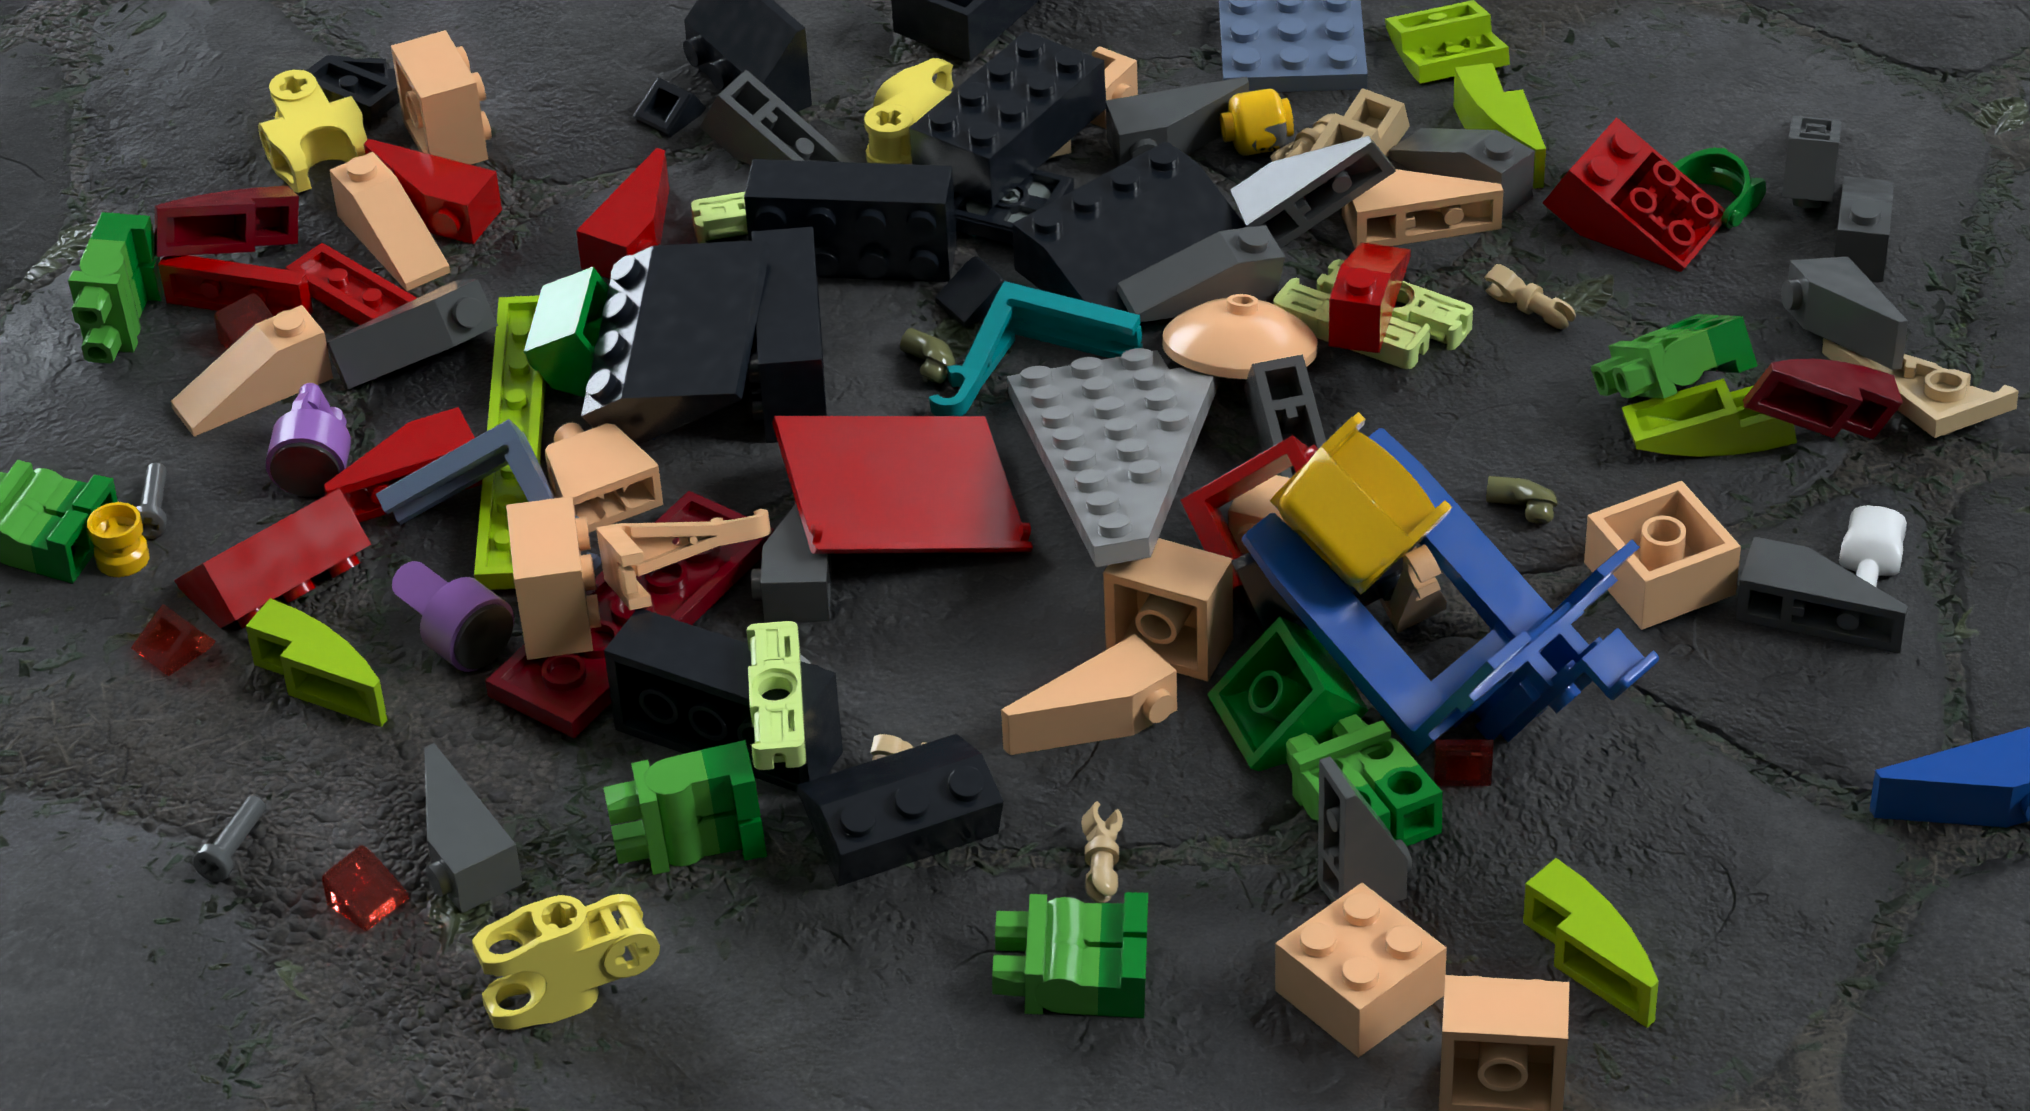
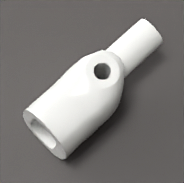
M1867 505L1855 508L1850 514L1848 531L1843 538L1839 564L1843 568L1855 571L1856 576L1875 587L1878 576H1895L1898 574L1902 562L1903 541L1907 525L1905 517L1893 509L1881 506Z

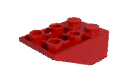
M1617 117L1542 202L1580 236L1679 272L1686 268L1722 225L1721 219L1725 211L1711 196Z

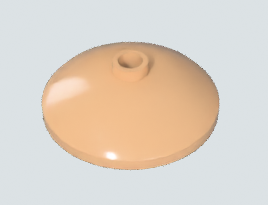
M1235 294L1228 298L1211 300L1182 312L1165 327L1162 341L1165 353L1176 363L1200 373L1235 379H1247L1252 364L1302 354L1307 367L1316 358L1318 344L1315 334L1301 319L1272 303L1258 300L1256 297L1247 294Z

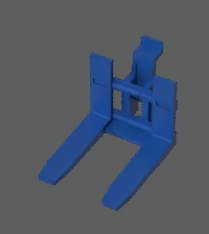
M1383 428L1376 430L1369 438L1379 444L1404 466L1422 487L1435 508L1445 500L1451 505L1450 513L1419 544L1428 547L1439 568L1491 630L1490 633L1432 681L1428 679L1324 560L1275 513L1268 514L1242 536L1243 544L1272 586L1380 715L1417 756L1453 726L1456 728L1474 712L1481 718V721L1475 727L1489 743L1500 734L1509 742L1548 707H1551L1556 714L1560 712L1591 682H1594L1610 700H1615L1659 661V656L1654 650L1644 657L1619 628H1616L1604 640L1599 636L1589 645L1572 626L1585 613L1584 610L1618 581L1613 573L1640 548L1633 539L1599 566L1553 611L1428 470Z

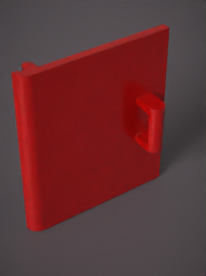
M774 416L772 424L812 554L1031 552L1033 549L1032 543L1028 542L1031 525L1030 523L1021 522L985 416Z

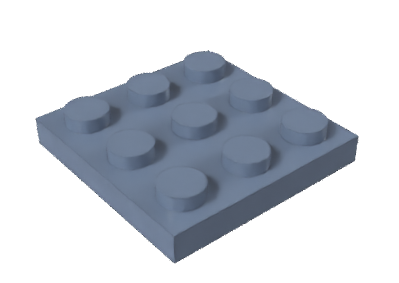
M1219 0L1223 80L1247 76L1249 92L1263 89H1274L1277 92L1367 89V63L1361 0Z

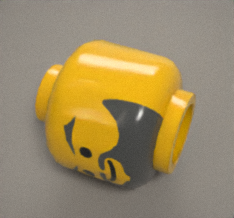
M1274 89L1235 94L1229 100L1228 112L1220 113V127L1224 142L1233 141L1235 149L1242 156L1277 151L1285 146L1287 137L1294 134L1293 115L1288 98L1281 99Z

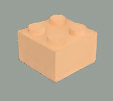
M446 30L391 45L403 123L419 151L470 165L488 160L485 140L491 139L492 133L488 118L480 108V101L486 100L485 88L479 73H471L469 60L463 46L455 47Z
M1683 481L1673 483L1587 516L1584 563L1592 573L1630 540L1633 539L1640 547L1613 573L1618 581L1608 591L1641 630L1736 595L1741 546Z
M572 496L506 505L513 576L527 660L593 651L591 628L601 627L597 594H586V591L597 590L593 558L591 554L581 555V551L591 550L587 518H575Z
M1158 538L1150 558L1108 565L1103 572L1106 650L1135 634L1176 669L1177 673L1208 682L1233 640V558Z
M1360 883L1275 943V991L1359 1058L1444 996L1447 947L1364 883Z
M1445 975L1439 1111H1563L1568 1046L1569 982Z

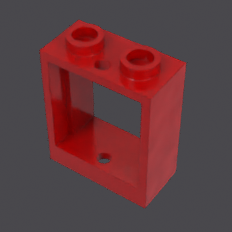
M1292 435L1181 499L1180 501L1204 550L1233 558V560L1242 556L1220 511V507L1291 466L1294 467L1297 473L1313 457L1318 448L1315 445L1307 447ZM1233 568V598L1243 604L1245 601Z

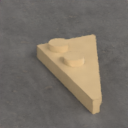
M1823 338L1822 353L1829 359L1861 365L1894 375L1903 402L1898 411L1934 438L1951 434L1953 431L2017 409L2018 390L2014 387L2003 385L1999 391L1993 393L1970 386L1971 374L1956 369H1945L1936 363L1907 354L1903 356L1902 369H1890Z

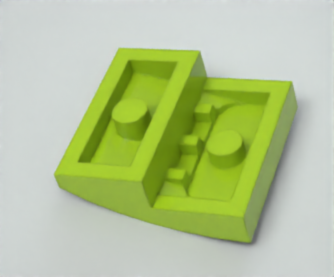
M1474 0L1385 18L1386 29L1397 53L1409 72L1420 84L1454 77L1455 67L1493 63L1495 68L1510 65L1509 47L1492 33L1490 13Z

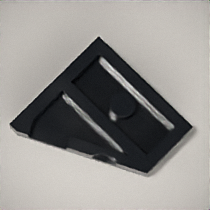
M327 55L306 70L316 78L329 102L352 96L362 112L363 119L369 122L375 121L400 102L395 69H387L386 59H354L349 56Z

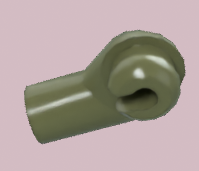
M914 328L907 329L903 334L900 342L901 351L925 361L920 367V374L935 384L945 382L947 379V366L956 365L952 350L948 344Z
M1489 476L1486 502L1526 506L1525 517L1529 522L1535 524H1548L1554 518L1553 507H1557L1558 502L1552 490L1527 479Z

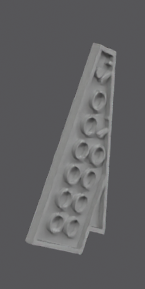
M1144 348L1125 351L1120 357L1103 360L1095 357L1079 358L1073 361L1071 365L1051 369L1046 366H1032L1025 368L1020 374L1007 376L1009 397L1095 566L1100 567L1150 558L1220 384L1219 377L1200 373L1186 367L1168 369L1158 350L1151 351Z

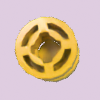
M123 502L108 503L98 507L90 514L87 520V528L90 540L95 545L94 556L96 564L102 573L111 577H125L139 572L147 565L150 559L147 541L142 535L143 524L141 515L135 506Z

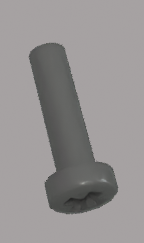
M157 462L147 466L141 503L136 507L141 515L143 524L142 535L146 540L161 537L167 526L166 513L161 509L167 468Z
M256 796L247 797L214 843L203 844L195 852L192 858L193 866L203 878L213 882H222L230 875L234 867L231 857L266 810V805L260 798Z

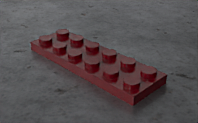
M688 491L654 523L711 522L713 518L733 520L747 516ZM771 534L758 539L718 546L642 576H636V580L650 594L652 606L641 609L669 616L675 620L693 625L762 558L763 545ZM677 537L672 540L673 544H677L679 542V538ZM603 571L595 578L597 590L586 591L587 595L597 594L601 627L591 628L593 651L527 660L524 644L485 680L488 697L572 738L577 737L611 704L604 650L636 609L629 610L607 584Z

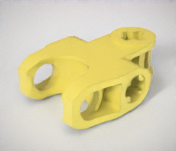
M932 58L902 70L881 85L874 98L873 108L866 112L864 117V126L869 135V144L866 148V160L868 163H912L909 127L953 92L951 91L954 86L951 75L953 64L943 59ZM937 73V79L933 83L932 78Z
M304 70L285 71L276 75L271 80L269 89L277 112L274 116L275 119L259 123V135L265 154L276 175L284 180L294 192L299 193L312 189L308 170L313 165L331 159L349 162L355 157L365 155L364 143L367 141V136L363 126V115L352 96L329 102L316 78Z
M616 894L584 906L580 900L572 896L558 895L523 906L481 929L472 939V944L484 974L496 977L504 976L490 983L482 993L484 1007L494 1028L516 1030L533 1025L554 1023L590 1009L597 1001L599 994L598 986L620 978L636 976L647 970L657 959L660 945L654 933L645 927L642 921L643 912L637 900L630 895ZM618 910L621 915L618 921L619 925H617L611 912ZM506 939L514 940L522 946L505 954H494L489 951V948L494 943ZM625 946L632 957L630 961H625L623 957ZM525 993L531 996L530 1001L520 1009L505 1010L499 1006L501 1001L511 996Z

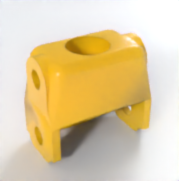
M1358 412L1321 445L1313 457L1275 493L1270 502L1279 510L1281 517L1325 563L1346 584L1354 587L1362 594L1402 558L1404 554L1410 552L1450 513L1452 507L1445 500L1435 508L1422 487L1404 466L1379 444L1359 432L1366 419Z

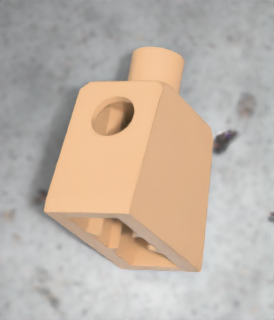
M577 423L564 424L556 431L554 443L549 444L545 449L549 483L555 498L572 496L575 516L587 518L589 533L595 531L597 527L611 525L663 505L658 464L615 424L606 423L584 431Z

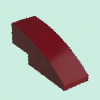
M273 186L202 194L155 205L154 254L157 257L241 253L255 252V246L298 244L299 196L289 186Z
M1815 358L1788 359L1772 362L1742 400L1745 408L1834 438L1841 429L1873 440L1903 403L1894 375L1861 365Z

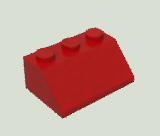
M339 488L200 564L174 581L178 588L220 628L237 620L243 629L270 598L275 599L283 595L288 604L315 589L316 587L311 578L319 573L328 570L331 577L334 578L361 563L355 553L368 547L371 543Z

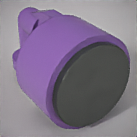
M304 384L299 389L291 411L277 420L273 427L266 457V470L271 480L284 491L303 497L325 495L324 484L346 469L351 447V437L346 428L347 421L343 412L338 407H330L317 384Z
M417 561L408 562L396 571L392 580V589L402 601L422 615L420 634L423 642L458 670L471 672L492 663L506 648L514 626L513 610L506 601L479 581L471 577H461L448 583L427 566Z

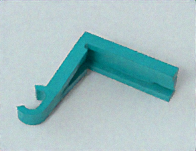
M1004 281L995 296L963 365L947 366L948 381L952 387H960L958 393L952 398H943L938 394L930 396V411L935 416H963L966 414L985 381L1015 342V334L1107 358L1122 356L1125 351L1143 348L1141 343L1140 315Z

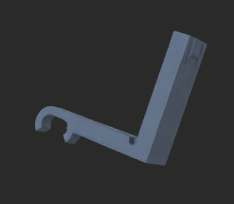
M510 419L376 493L384 512L387 514L393 512L397 522L402 525L509 465L528 502L555 498L524 432ZM587 552V554H591L594 570H596L601 564V558L597 554Z

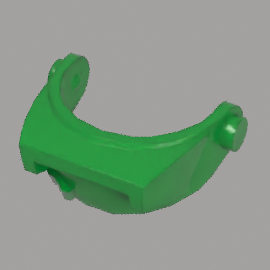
M1714 147L1696 151L1673 164L1695 184L1716 185L1731 191L1737 197L1725 209L1722 215L1721 222L1727 228L1740 225L1743 218L1760 204L1766 194V181L1761 177L1752 178L1744 161L1726 148Z

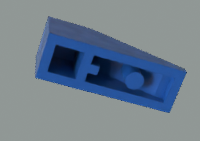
M2030 727L1875 770L1870 812L1874 818L2005 828L2030 821Z

